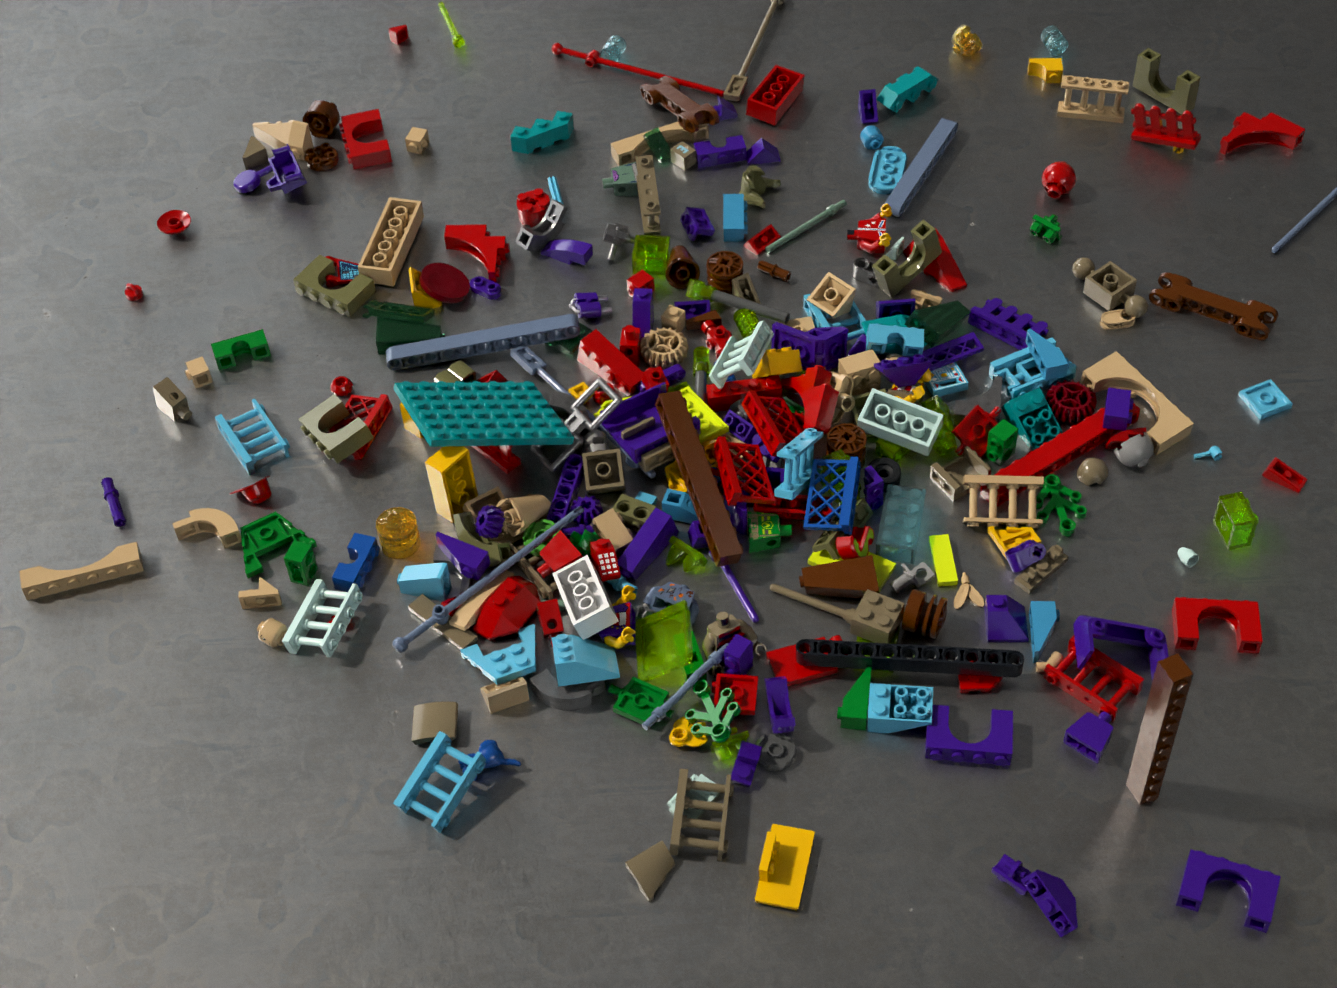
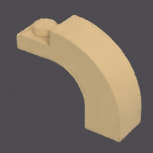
M194 509L189 511L190 517L172 523L178 540L198 533L209 532L220 538L224 549L242 542L239 529L233 518L218 509Z

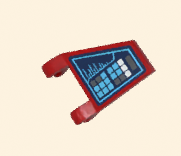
M325 256L333 260L334 267L337 266L338 277L334 275L326 276V286L328 288L338 284H348L359 274V264L332 256Z

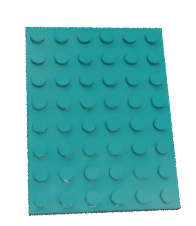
M403 381L402 383H394L393 389L430 447L573 444L574 442L573 435L552 407H549V403L534 383L530 381L517 383L513 381H507L506 383H498L496 381H490L489 383H481L479 381H473L472 383L456 381L455 383H446L444 381H438L437 383L426 381L411 383Z

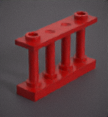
M1073 635L1069 640L1067 650L1069 654L1056 668L1047 664L1043 678L1090 707L1099 715L1101 712H1107L1112 717L1111 722H1114L1118 712L1116 705L1128 692L1137 696L1142 690L1144 678L1095 647L1094 653L1086 662V666L1074 679L1065 675L1063 672L1077 659ZM1094 669L1104 676L1090 691L1081 683ZM1110 681H1114L1122 686L1109 701L1098 696Z

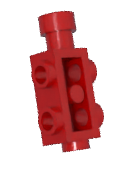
M707 320L702 324L701 330L707 335V347L710 350L714 349L718 359L732 334L723 325L717 327L712 320Z

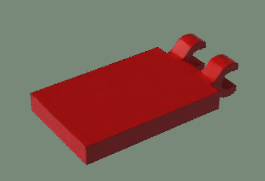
M835 635L829 639L842 641L840 635ZM825 637L816 638L817 640H826ZM796 644L766 652L773 676H785L788 686L838 673V668L800 665L796 661Z

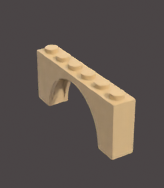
M1117 351L1083 371L1080 383L1082 385L1087 384V388H1092L1094 393L1108 388L1131 390L1148 402L1156 417V424L1147 431L1153 442V453L1156 456L1190 435L1194 424L1191 419L1185 416L1176 405L1172 404L1162 392L1157 390L1149 380L1142 376Z

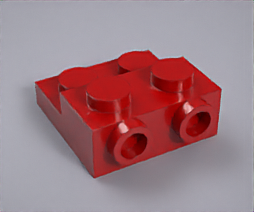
M717 673L716 681H712L711 693L715 694L714 699L711 698L715 708L721 697L722 690L731 688L735 693V698L731 702L739 704L741 707L740 714L755 715L758 676ZM727 702L726 707L720 718L725 717L727 713V706L731 702Z

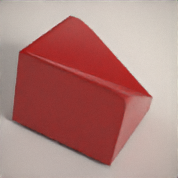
M406 24L388 29L390 41L396 45L409 38Z

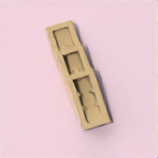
M506 570L463 602L450 619L449 625L465 631L475 624L485 603L506 578L514 576V573Z

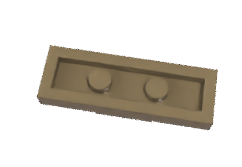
M1056 544L1046 551L1043 559L1031 564L1014 579V583L1030 594L1068 561L1069 556L1063 553V548Z

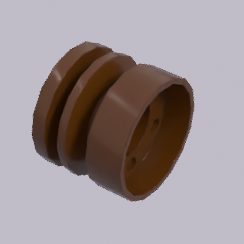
M720 251L712 254L706 264L707 287L732 295V279L743 275L742 258L737 253L731 251Z
M848 423L839 424L831 428L827 434L826 459L850 460V457H858L862 469L865 464L867 439L864 430ZM840 466L835 471L842 474L846 471L847 466Z
M913 589L905 607L902 630L916 633L919 627L923 626V636L926 637L931 629L930 638L937 639L947 616V598L942 597L937 605L938 596L933 595L928 603L927 592Z

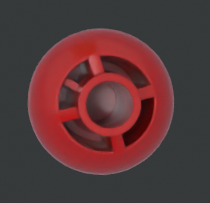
M1064 161L1051 163L1042 174V185L1047 191L1048 196L1054 199L1069 193L1076 183L1074 169Z

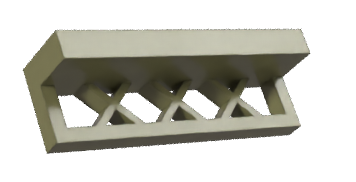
M864 497L856 501L853 527L862 528L873 514ZM836 516L830 524L839 525V518ZM824 531L812 546L814 552L826 549L833 560L839 559L840 555L836 549V538L850 535H845L843 531Z

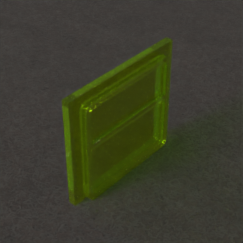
M683 600L636 621L638 679L648 682L691 664L693 651L690 611L687 609V601Z

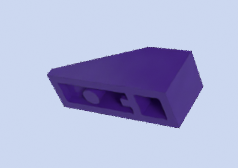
M437 531L435 535L441 551L466 578L478 581L490 565L488 551Z

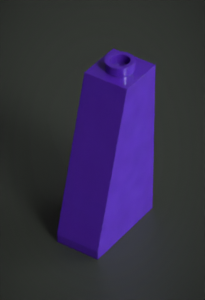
M655 507L618 560L620 574L627 579L631 577L637 580L678 535L679 531L671 515Z

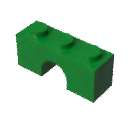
M263 329L211 344L219 370L236 366L235 359L242 353L251 354L253 360L271 356Z

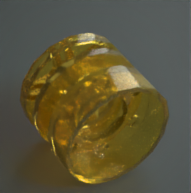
M393 507L385 510L378 516L376 531L383 554L393 559H405L417 552L420 547V534L413 512L406 508Z

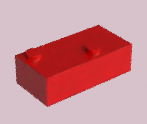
M775 65L747 99L746 115L776 125L803 91L805 75Z

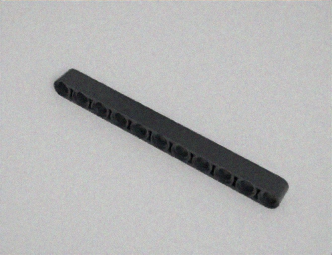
M802 639L796 644V661L803 666L851 669L872 667V670L1014 678L1022 674L1024 655L1015 650Z

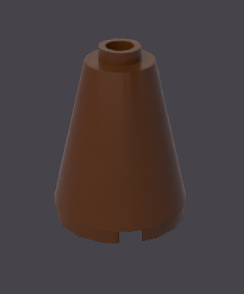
M682 245L672 248L665 270L667 281L672 287L677 289H687L688 286L695 285L700 277L698 264L686 247Z

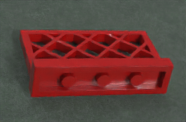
M748 391L741 405L770 455L778 457L777 452L786 446V443L788 444L792 441L789 437L794 439L803 430L783 397L758 396L756 391Z
M381 394L379 398L351 395L345 407L349 414L353 413L354 416L341 420L328 433L336 432L337 429L348 425L358 417L361 419L367 416L363 422L368 426L375 438L393 408L388 395ZM355 401L362 402L361 404L352 407ZM375 404L374 407L367 409V406ZM363 408H365L366 410L357 415L355 414L356 411L361 410ZM374 439L351 454L355 460L363 459Z
M718 436L712 451L728 506H736L737 502L774 505L776 500L759 445L727 442L726 437ZM729 449H734L738 454L735 455ZM746 451H754L755 456L753 457ZM742 455L743 457H745V458L748 459L749 461L746 463L744 460H742V459L739 458V457ZM735 461L736 463L741 465L742 468L739 469L737 466L733 464V462ZM750 464H755L759 467V470H756ZM744 470H748L753 474V476H749L744 472ZM737 476H741L743 479L746 480V482L743 483L741 480L737 478ZM758 477L763 481V484L756 481L755 478ZM751 483L758 489L755 491L752 488H750L748 484ZM742 490H745L750 496L742 495ZM762 491L768 497H763L759 494V492Z

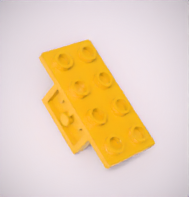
M772 824L771 830L767 831L759 866V882L755 895L756 903L792 910L799 909L815 836L814 831Z

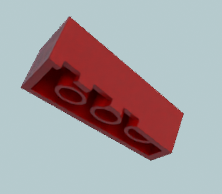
M595 329L580 340L577 361L628 397L637 392L636 386L642 380L643 371L606 337Z

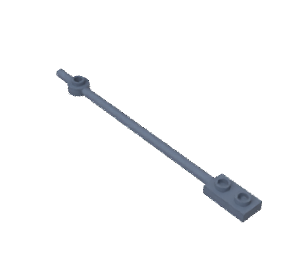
M526 345L511 349L510 356L531 375L538 373L556 391L571 395L545 371L547 364ZM586 409L589 420L593 422L596 417ZM600 424L597 429L604 432L607 438L626 455L625 461L628 466L640 468L651 479L656 476V472L653 470L645 472L638 463L636 464Z

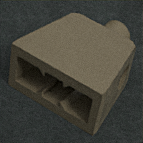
M168 377L153 386L157 407L173 421H177L180 418L188 420L192 416L187 397Z

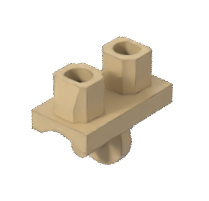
M911 290L910 299L915 298V309H917V312H926L934 316L939 315L942 297L927 294L922 290Z

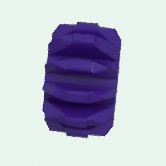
M587 495L584 498L578 496L577 500H573L570 512L579 506L584 508V512L573 520L578 525H589L595 517L603 513L600 500H596L594 496L590 498Z
M492 505L481 508L475 524L477 527L476 532L479 533V536L493 539L502 533L505 518L501 508Z

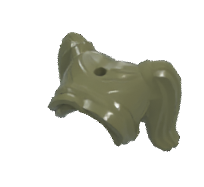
M754 165L749 166L742 174L739 194H744V201H747V204L765 208L766 202L760 196L764 193L766 187H780L781 181L779 179L762 177L761 175L765 176V172L761 168Z

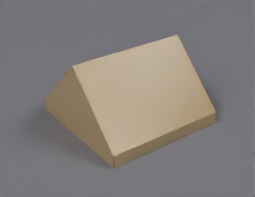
M828 272L807 298V301L833 318L850 312L856 289Z
M523 677L500 685L492 683L480 688L490 714L529 701L527 683Z

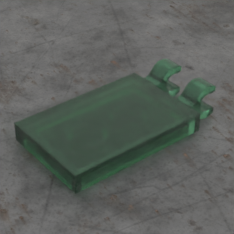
M371 300L369 304L363 305V308H367L369 311L362 315L364 318H370L373 315L424 324L435 316V309Z

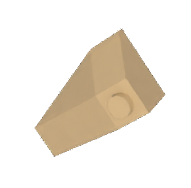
M289 120L286 123L277 121L272 124L270 122L252 124L255 138L275 149L285 147L288 144L296 159L305 161L306 150L314 148L308 123Z

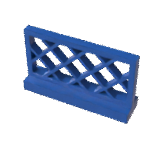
M850 457V460L813 459L804 530L843 531L845 535H852L861 471L858 457ZM826 466L828 470L820 475L817 472V467ZM840 466H847L846 471L841 475L835 471ZM833 473L837 478L828 483L824 478ZM822 481L826 486L817 491L814 487L818 482ZM841 481L844 484V488L837 492L833 486ZM830 489L835 495L826 500L822 494ZM819 497L824 503L815 509L812 502ZM839 498L842 504L834 509L830 503ZM828 506L832 512L823 517L819 512ZM815 515L821 519L816 524H809L810 519ZM836 515L839 518V525L830 524L828 520Z

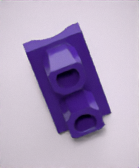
M1004 854L1000 861L992 868L991 872L1000 881L1006 882L1015 888L1016 892L1025 895L1028 890L1021 879L1032 872L1023 867V862L1020 860L1015 861Z

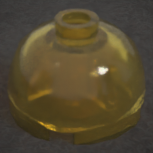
M962 24L953 33L952 49L957 55L961 54L962 56L970 57L982 49V42L976 33L972 34L969 31L971 28L965 24Z

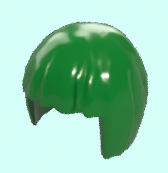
M587 530L584 531L583 535L573 531L569 537L570 542L583 557L588 555L591 559L590 542L600 539V536L597 532L591 533Z

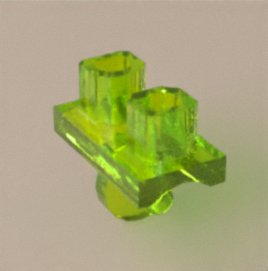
M736 727L731 728V734L737 733ZM748 730L730 735L722 743L712 742V746H710L711 752H715L720 761L731 758L729 747L735 746L738 753L741 741L748 742L750 737Z

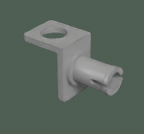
M921 562L911 571L903 563L901 564L904 570L903 575L890 583V586L896 594L909 584H914L919 589L931 580L935 574L925 562ZM919 570L927 571V576L923 579L917 578L916 574Z

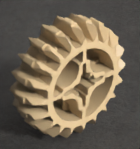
M657 327L655 331L650 329V333H645V336L641 339L640 351L642 359H644L645 363H649L650 367L655 365L665 369V367L679 364V362L684 361V358H687L688 344L683 332L679 333L678 329L673 330L672 327L669 329L665 327L659 329Z

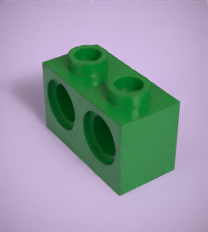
M1003 419L989 431L986 457L990 461L1001 466L1015 454L1018 428Z
M294 540L284 556V562L290 581L308 587L318 571L314 551L309 543Z

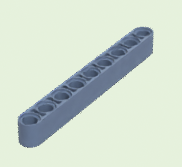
M941 118L885 202V204L888 203L891 206L893 216L899 218L902 216L955 136L958 122Z

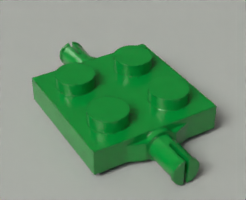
M632 677L623 688L611 684L608 689L609 693L618 696V700L613 706V712L640 724L646 721L651 716V712L657 707H661L669 698L668 691L635 677ZM670 709L666 713V717L671 719L674 715V710Z

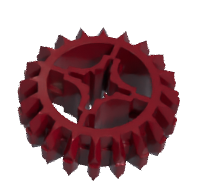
M1066 380L1062 383L1057 382L1056 385H1052L1050 390H1048L1046 400L1056 420L1061 419L1062 423L1067 421L1070 425L1072 422L1078 424L1086 417L1092 416L1097 405V398L1092 388H1087V384H1080V380L1077 383L1073 382V380L1070 382Z

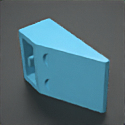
M870 683L867 732L889 734L932 724L933 687Z

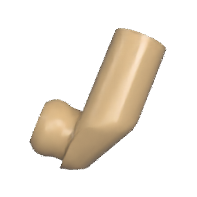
M1055 651L1047 662H1036V672H1044L1047 664L1056 668L1063 661V655Z

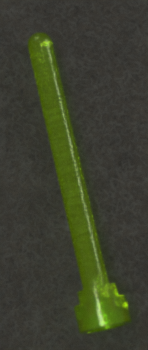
M438 2V7L452 34L451 41L455 48L463 47L465 44L463 36L457 33L444 3Z

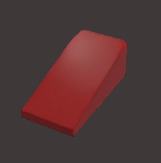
M1277 457L1269 463L1262 474L1266 479L1297 493L1301 491L1308 480Z

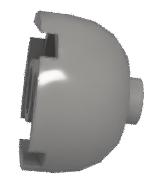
M1144 432L1143 437L1138 434L1121 444L1122 449L1118 451L1116 448L1114 454L1125 466H1138L1142 468L1149 463L1148 459L1153 454L1154 445L1148 433Z

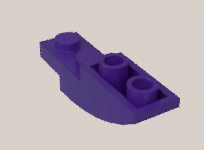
M729 409L723 419L729 426V432L747 444L759 445L761 454L777 463L780 457H772L753 424Z

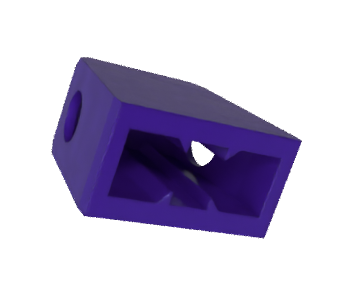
M1087 712L1065 731L1063 743L1098 764L1112 737L1114 727L1109 724L1112 721L1111 715L1107 712H1101L1097 717Z

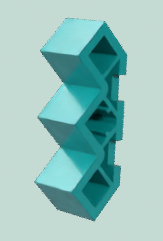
M917 66L913 69L912 73H905L896 79L897 82L885 85L876 100L898 113L906 99L914 103L920 96L922 89L931 93L939 79Z
M557 111L552 121L536 118L532 128L515 126L510 135L512 151L529 154L535 148H545L553 145L554 141L569 139L574 130L573 113Z

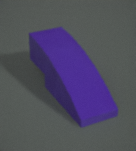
M577 240L549 241L542 249L541 255L569 265L573 261L585 265L593 256L592 244Z

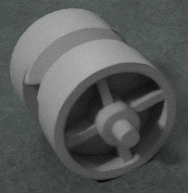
M591 431L583 437L585 453L610 450L607 436L602 431Z

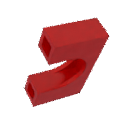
M379 109L340 116L342 123H339L343 143H346L344 147L348 163H352L354 170L392 162L387 139L370 143L357 141L364 135L384 131Z
M1175 597L1172 607L1175 649L1196 650L1199 641L1198 623L1204 619L1217 618L1233 627L1236 633L1238 653L1259 654L1263 640L1258 602Z

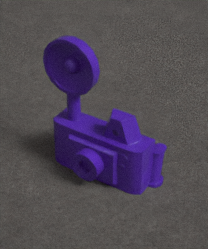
M286 144L287 146L272 150L274 156L268 159L270 162L269 166L258 172L255 170L241 172L235 177L233 186L239 193H248L257 188L262 176L274 171L275 175L266 182L271 192L282 189L284 194H287L306 184L307 181L290 146Z

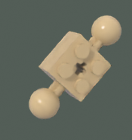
M873 349L841 358L838 361V374H846L853 378L854 385L851 396L871 392L872 388L880 389L881 373L874 368V363H880V360ZM892 353L887 355L884 360H897L902 356ZM830 382V385L833 386L834 389L836 384Z

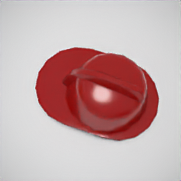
M270 475L252 485L240 488L229 494L241 492L249 502L254 504L261 503L271 497L270 486L267 480Z

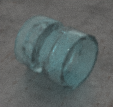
M1049 26L1042 31L1040 39L1051 55L1057 56L1066 51L1068 41L1058 27Z
M618 35L610 36L600 51V57L618 62L627 48L625 40Z

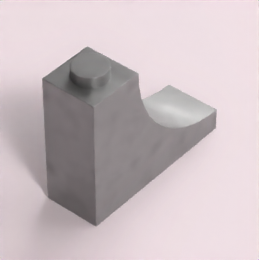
M995 376L992 386L983 395L969 400L955 401V408H951L950 419H954L953 427H956L976 405H979L988 413L996 406L999 409L1001 408L1002 377ZM1000 414L995 418L997 423L1000 421Z

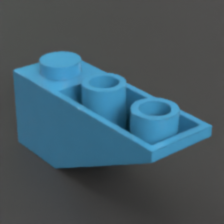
M667 488L662 501V511L671 515L673 520L691 524L692 521L698 520L689 494Z

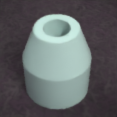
M1181 547L1177 552L1180 561L1188 568L1193 567L1199 561V555L1192 549Z

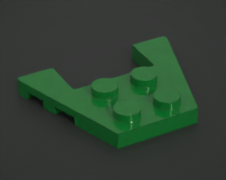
M276 511L240 527L245 573L248 579L264 572L257 557L294 540L307 542L312 545V548L317 547L316 541L313 538L310 539L306 536L305 532L296 529L291 522Z

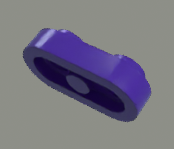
M476 276L470 280L471 291L482 297L495 300L502 295L501 286L498 283L481 276Z

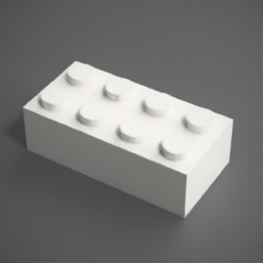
M588 555L552 573L572 624L582 640L619 621L600 576Z

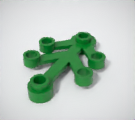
M1049 474L1044 478L1043 489L1036 496V502H1040L1036 503V509L1043 507L1044 499L1049 493L1052 499L1042 511L1037 513L1036 519H1043V524H1046L1050 513L1056 508L1060 519L1059 531L1063 536H1071L1075 532L1076 523L1067 517L1065 508L1075 512V517L1079 519L1086 517L1087 509L1082 505H1077L1080 503L1082 496L1079 491H1073L1061 485L1057 475ZM1059 492L1069 496V500L1061 497Z
M699 680L693 685V692L697 697L702 698L708 713L689 709L685 713V718L689 723H695L697 720L712 722V727L695 723L691 727V732L697 738L708 735L716 743H722L730 737V723L734 716L740 714L741 707L737 702H731L735 698V693L732 689L725 688L722 690L721 697L715 708L710 697L711 686L706 680ZM727 702H731L730 704H728L727 713L721 722L720 717L726 707Z

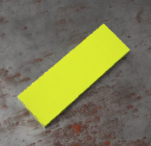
M949 534L929 536V545L938 587L958 585Z

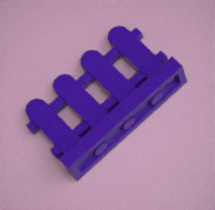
M999 298L988 299L984 307L974 306L970 310L968 319L970 325L1019 350L1028 347L1026 344L1027 332L1024 331L1027 326L1040 336L1042 334L1047 335L1049 331L1046 322H1032L1033 316L1031 314L1019 315L1017 314L1018 309L1015 306L1005 308L1002 306L1003 301ZM996 311L1001 312L997 316L993 315ZM1012 318L1015 319L1012 324L1009 323Z

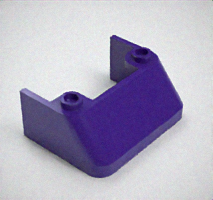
M1087 615L1078 616L1073 624L1078 669H1082L1094 653L1093 638L1148 648L1152 682L1157 662L1169 657L1166 636L1159 629Z

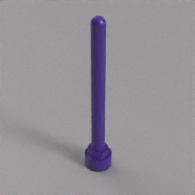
M709 551V556L711 557L712 561L714 562L713 557H712V554H711V552ZM729 565L720 566L752 622L757 623L759 616Z

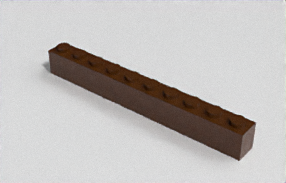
M681 391L661 393L658 395L655 406L715 565L720 567L738 563L743 555V546L738 542L736 528L732 526L730 513L724 505V497L719 492L717 479L713 477L711 472V463L706 459L705 448L701 445L698 430L693 425V417L688 412L686 399L682 396Z
M1178 653L1157 662L1126 786L1140 805L1145 802L1151 803L1159 797L1193 678L1192 671Z

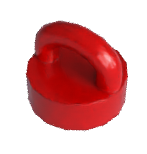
M127 283L125 295L129 301H137L143 297V291L139 285Z

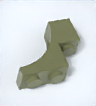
M471 511L453 514L458 540L488 551L490 559L488 567L500 565L512 557L509 542L499 543L479 536V533L476 532L477 527L475 526Z

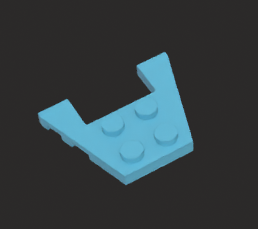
M535 624L523 627L518 631L522 643L513 644L499 651H493L483 656L478 644L460 650L462 658L468 659L472 666L481 669L482 673L496 685L536 672L537 631Z

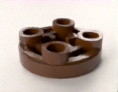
M326 142L320 146L309 148L305 152L307 166L315 171L329 170L339 161L337 150Z

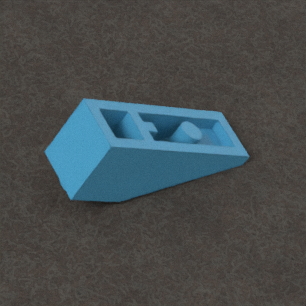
M1027 329L1026 344L1044 380L1066 377L1067 368H1069L1068 358H1065L1060 349L1032 329Z
M1030 601L1029 624L1033 663L1039 661L1055 630L1056 622L1060 620V611L1056 609L1055 601Z

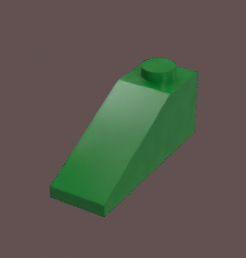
M867 667L843 698L842 707H838L837 719L841 720L840 728L866 731L872 667Z

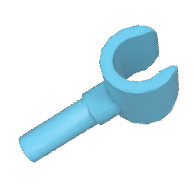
M1212 446L1209 451L1194 454V459L1212 456L1217 461L1222 458V451L1218 446Z

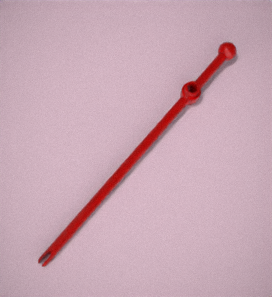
M555 43L552 46L553 54H565L584 59L588 67H593L599 63L658 80L661 77L668 76L601 58L597 50H592L586 54L564 48L560 43ZM668 76L674 79L680 86L723 97L725 92L713 87Z

